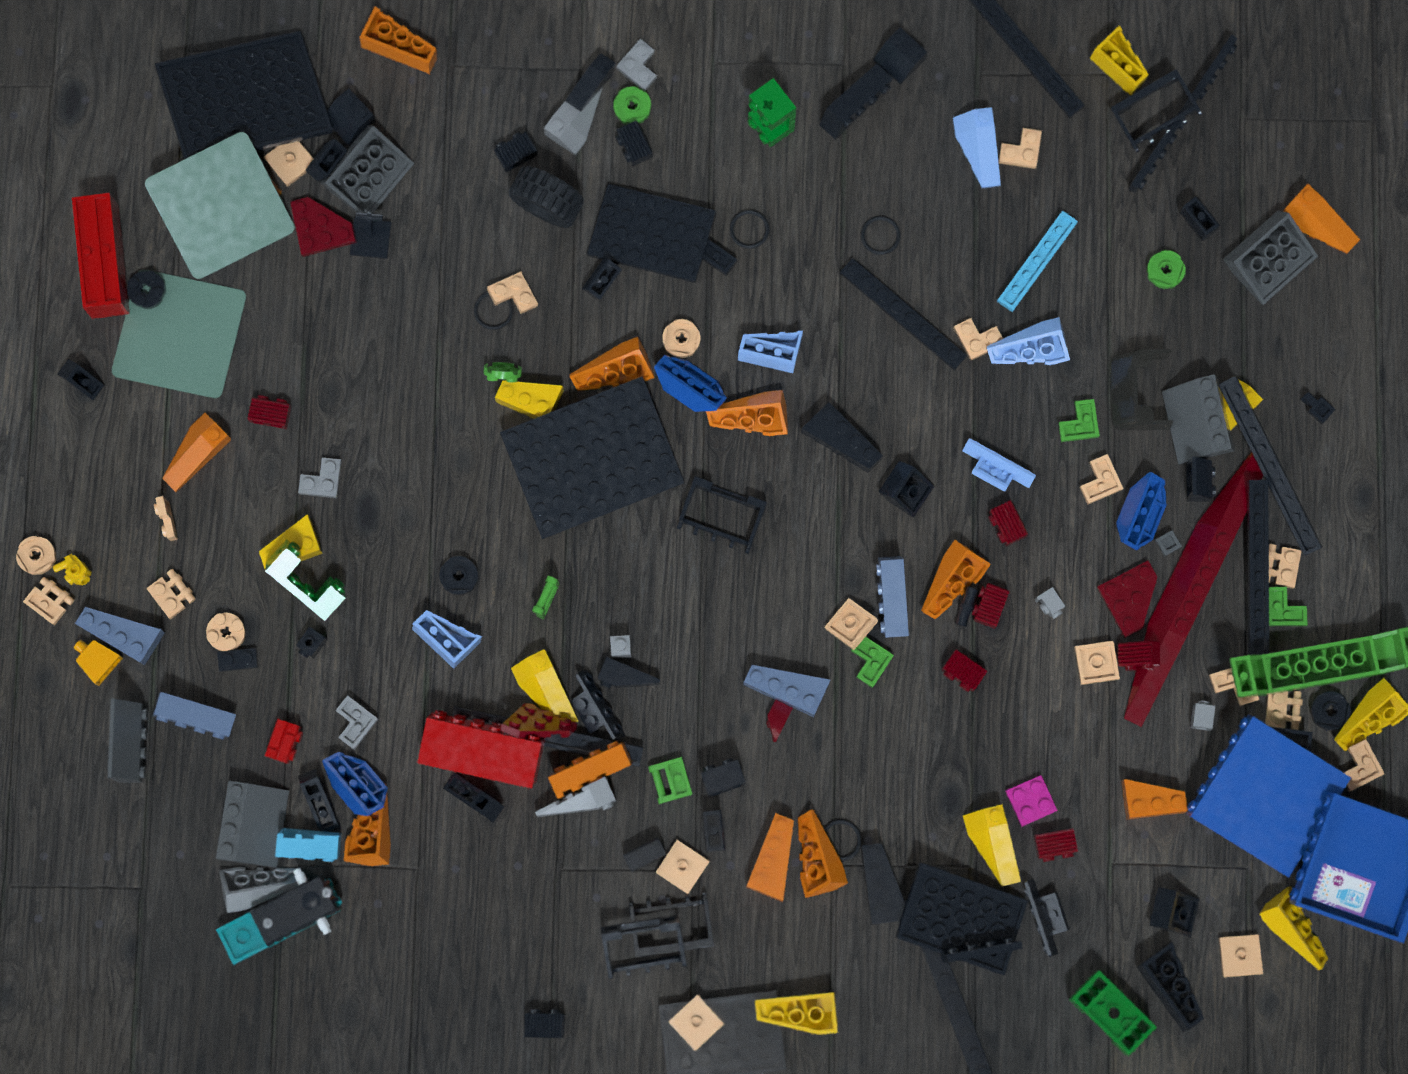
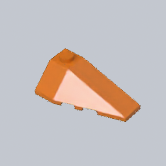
M1309 184L1283 210V212L1291 215L1303 233L1313 239L1316 238L1323 241L1326 245L1346 254L1360 241L1357 235L1326 200Z
M638 337L620 343L569 374L577 391L600 389L601 386L608 385L616 387L619 384H624L642 376L644 381L654 378L646 351Z
M783 390L758 393L723 403L717 411H706L711 427L730 430L737 428L743 429L748 433L752 431L761 432L766 436L788 434L787 408Z
M204 413L191 425L162 479L177 492L231 441L230 437Z
M954 540L942 558L921 611L933 619L938 618L952 605L953 600L958 595L962 596L965 594L966 587H969L972 583L976 584L982 578L991 564L965 545Z
M386 794L384 808L369 816L358 815L353 820V829L345 841L344 861L367 866L389 864L391 845L388 799Z
M810 810L798 817L799 842L802 843V854H799V857L803 864L800 880L805 897L808 898L831 892L847 884L848 881L843 864L814 810Z

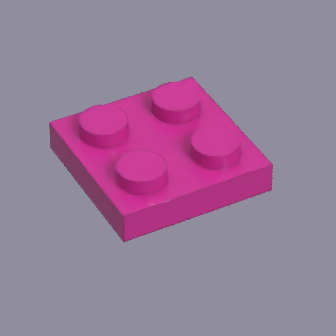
M1041 775L1005 791L1021 827L1057 811Z

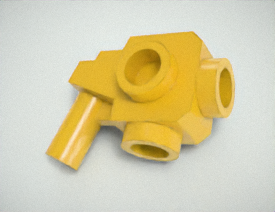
M69 554L64 557V561L52 566L55 572L66 569L64 578L70 585L74 583L76 585H85L90 581L92 572L76 555Z

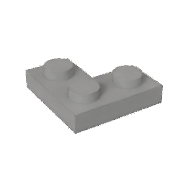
M640 39L620 61L616 69L643 91H646L657 78V75L644 66L655 51Z
M322 458L320 476L301 474L298 493L300 495L337 498L342 461L340 459Z
M348 695L335 710L350 722L338 738L354 750L379 720Z

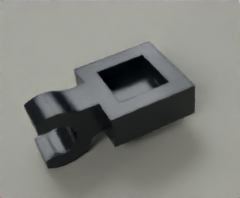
M1309 392L1300 399L1304 404L1311 407L1308 413L1321 424L1336 410L1324 398L1320 397L1316 400Z

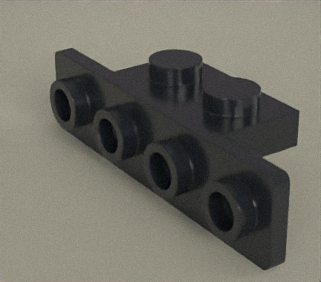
M587 670L576 673L575 676L584 692L573 698L571 703L590 734L594 733L602 726H605L614 741L625 736L623 728L615 719L612 709L606 704L602 692L596 687L592 675Z
M1034 879L1024 881V891L1030 899L1031 912L1036 917V928L1042 936L1043 949L1048 954V957L1057 955L1058 951L1052 935L1070 930L1058 892L1040 897Z

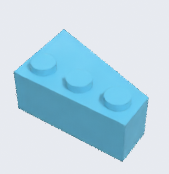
M283 828L277 833L275 857L303 858L305 860H315L316 858L326 862H334V859H338L340 856L342 833Z

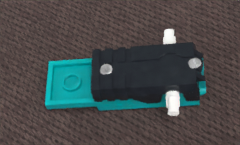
M301 868L293 871L299 885L298 887L216 929L233 965L315 924L319 925L324 935L330 933V925L326 918L340 912L339 906L342 904L340 896H337V892L333 888L334 884L331 878L325 879L323 875H319L307 881L304 872L301 871Z

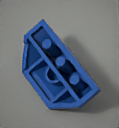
M664 355L654 366L663 390L694 412L717 411L726 400V396L723 394L718 381L687 360Z
M1152 472L1147 473L1130 488L1116 522L1121 542L1134 550L1140 549V547L1153 540L1166 508L1165 480Z
M337 752L323 760V765L332 788L354 814L369 816L384 808L388 788L366 761L344 755L341 752Z

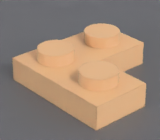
M1023 128L1020 146L1002 143L999 163L1036 169L1042 131Z
M521 272L487 287V291L495 305L512 298L520 314L538 306Z
M971 318L954 326V330L971 361L988 353V345L1003 339L997 326L979 334Z
M1108 454L1090 461V466L1096 480L1080 486L1087 505L1123 490Z
M163 496L157 497V504H154L156 515L163 519L164 525L161 526L163 536L167 537L170 541L178 540L170 503Z
M1231 668L1209 675L1215 694L1234 688L1237 697ZM1237 697L1239 706L1258 701L1259 697Z
M1366 739L1348 748L1356 764V767L1344 772V774L1351 777L1346 786L1349 792L1385 774Z

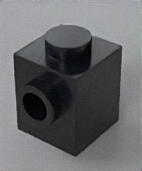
M309 627L296 646L300 649L298 652L305 658L310 656L314 659L327 642V639Z

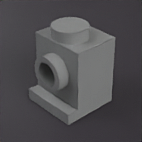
M1053 587L1036 597L1035 602H1041L1040 608L1045 615L1048 614L1055 619L1063 614L1062 610L1065 605Z

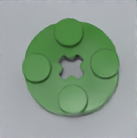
M637 87L622 89L614 100V112L623 124H629L635 120L639 124L650 115V97L645 91L643 92ZM630 102L638 105L634 110L627 107L630 105Z
M1169 250L1161 251L1152 256L1147 265L1148 280L1162 289L1176 287L1184 278L1186 271L1185 264L1181 260L1182 258L1177 253ZM1169 266L1171 273L1164 274L1161 267Z
M493 362L492 366L488 367L487 363L484 365L483 374L487 376L488 381L506 379L507 382L514 383L517 382V378L522 376V367L518 365L517 369L514 368V364L505 362Z

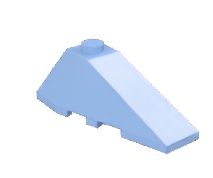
M992 107L971 110L954 117L955 137L972 166V170L981 188L1000 186Z
M1059 317L1039 322L987 346L992 364H1015L1016 362L1034 364V362H1042L1045 365H1053L1070 360Z

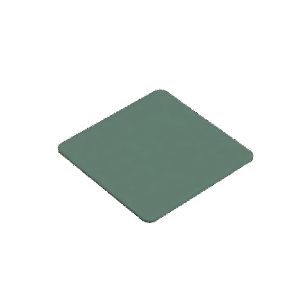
M244 132L236 133L148 177L145 181L147 191L194 278L201 279L294 231V224L249 136Z
M155 272L164 281L166 294H164L161 304L152 309H143L134 305L129 300L130 314L125 316L112 367V374L117 378L210 398H219L223 393L246 301L245 292L239 289ZM146 285L143 287L142 292L149 294L151 286L148 287Z

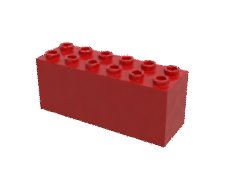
M110 193L72 197L83 309L92 319L130 314L119 206Z
M436 710L426 718L417 763L532 789L537 781L545 738L535 737V734H526L525 738H518L501 731L502 724L492 723V725L485 724V721L481 719H473L471 721L467 720L463 715L455 714L453 717L447 715L445 711Z

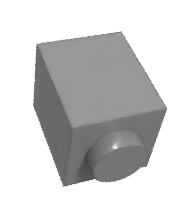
M630 635L610 636L612 659L630 658Z
M1208 701L1195 703L1192 709L1190 728L1206 731L1212 730L1215 706L1210 705Z

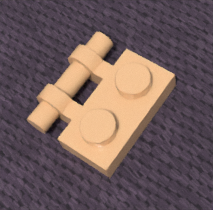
M1269 544V583L1271 577H1276L1274 585L1294 589L1301 550L1282 547L1280 554L1276 553L1277 545ZM1274 560L1279 561L1277 570L1272 569Z
M173 569L167 572V575L170 577L168 582L161 577L146 588L170 620L186 608L182 604L183 600L186 599L189 604L196 600L192 595L193 591L186 587L182 582L180 574H176ZM175 585L181 592L178 596L171 589Z
M43 577L40 583L45 587L41 591L34 587L23 602L55 626L67 611L61 607L62 603L66 602L68 605H72L75 599L70 596L69 592L63 591L56 586L53 580ZM50 592L58 596L55 601L47 596Z
M1294 691L1293 698H1288V692L1267 695L1265 724L1269 727L1286 728V722H1291V729L1299 730V723H1301L1302 718L1300 716V706L1303 705L1301 691ZM1287 705H1293L1292 716L1287 715Z

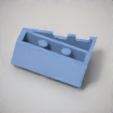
M797 331L796 333L779 332V334H743L738 361L793 373L803 331Z
M427 610L413 623L412 628L453 669L481 643L482 636L475 635L461 626L458 627Z

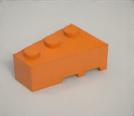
M1126 779L1121 781L1126 820L1181 814L1188 811L1184 791Z

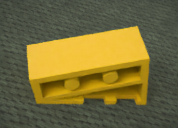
M1119 25L1095 48L1090 59L1131 96L1143 85L1149 74L1138 56H1135L1130 47V42L1125 39Z
M502 381L495 400L496 403L535 419L555 411L564 389L560 385Z
M308 514L259 551L265 570L266 561L286 539L290 543L294 541L300 546L301 561L323 554Z

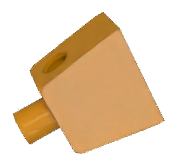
M79 640L74 646V649L80 653L76 662L98 686L123 659L120 655L95 640L89 645L83 640Z

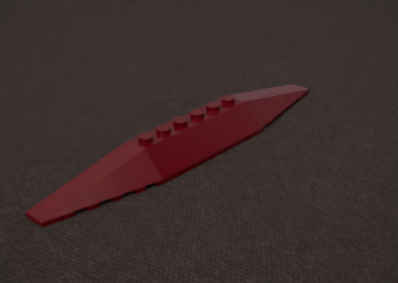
M1252 452L1197 522L1147 625L1144 641L1160 642V666H1154L1152 670H1143L1142 667H1137L1124 719L1139 727H1142L1183 646L1247 512V481L1262 480L1263 473Z

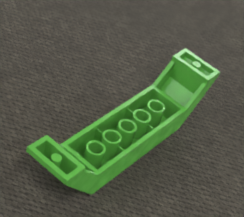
M1408 627L1372 636L1304 648L1230 658L1237 697L1265 696L1373 677L1407 669Z

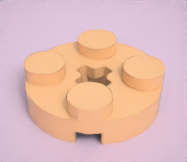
M675 320L663 332L664 347L674 357L685 358L692 356L699 348L700 332L689 320ZM684 334V338H687V340L679 343L676 337Z
M31 536L23 540L18 547L19 549L16 554L17 563L21 569L31 575L46 573L56 562L55 548L45 538ZM34 551L37 553L41 552L38 560H32L31 558Z
M216 614L207 625V640L219 651L234 650L241 646L245 640L246 630L244 624L234 614ZM229 627L231 634L222 637V629Z

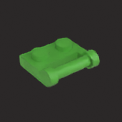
M547 576L545 580L547 583L536 606L532 609V612L536 613V616L543 620L559 587L558 580L551 576Z
M682 757L648 767L649 772L652 773L658 793V804H664L692 795ZM662 769H665L672 793L667 796L659 772Z

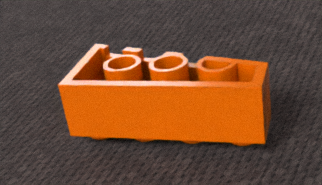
M374 7L360 36L361 48L430 74L437 60L436 48L419 36L409 32V29L396 23L390 16L383 14L377 7Z
M618 741L612 742L607 745L608 749L600 751L599 748L590 752V757L583 759L581 756L572 760V765L565 767L563 764L554 768L555 772L548 779L557 799L563 797L569 791L574 792L587 783L591 784L605 775H611L630 766L633 762L624 742L619 744Z
M777 813L775 814L746 888L783 902L794 820Z

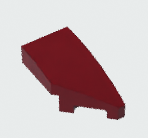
M775 700L767 715L766 722L773 736L772 740L775 743L793 709L778 700Z

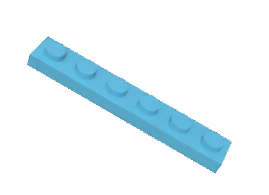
M1064 211L1060 213L997 300L998 303L1011 312L1015 310L1076 226L1077 220Z

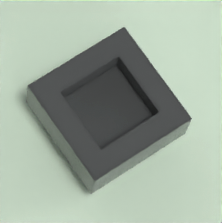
M1172 530L1155 540L1164 557L1182 547Z

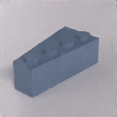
M901 556L879 557L878 564H876L877 576L879 575L880 583H877L878 595H881L879 614L883 615V621L880 622V631L884 633L886 638L909 636L904 559Z
M87 607L84 608L75 622L79 627L143 665L146 664L165 634L161 629Z
M752 665L745 678L744 686L814 717L830 680Z
M160 692L152 716L161 722H175V726L181 728L193 727L194 731L205 734L207 731L213 733L212 737L224 740V737H229L236 714Z

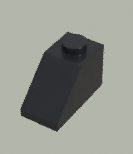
M69 359L57 373L62 379L91 400H94L105 386L81 366Z

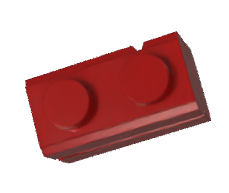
M277 719L265 756L285 764L293 761L297 750H294L296 742L300 743L303 735L301 727Z

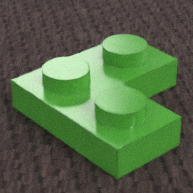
M1094 399L1075 401L1077 420L1058 423L1061 442L1099 438Z
M1269 587V626H1307V606H1287V587Z
M865 637L855 650L851 649L853 653L867 661L856 678L873 688L894 655Z

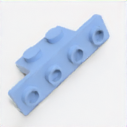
M970 438L963 449L964 453L979 460L972 474L1004 492L1012 479L1029 488L1036 477L1029 470L1024 469Z

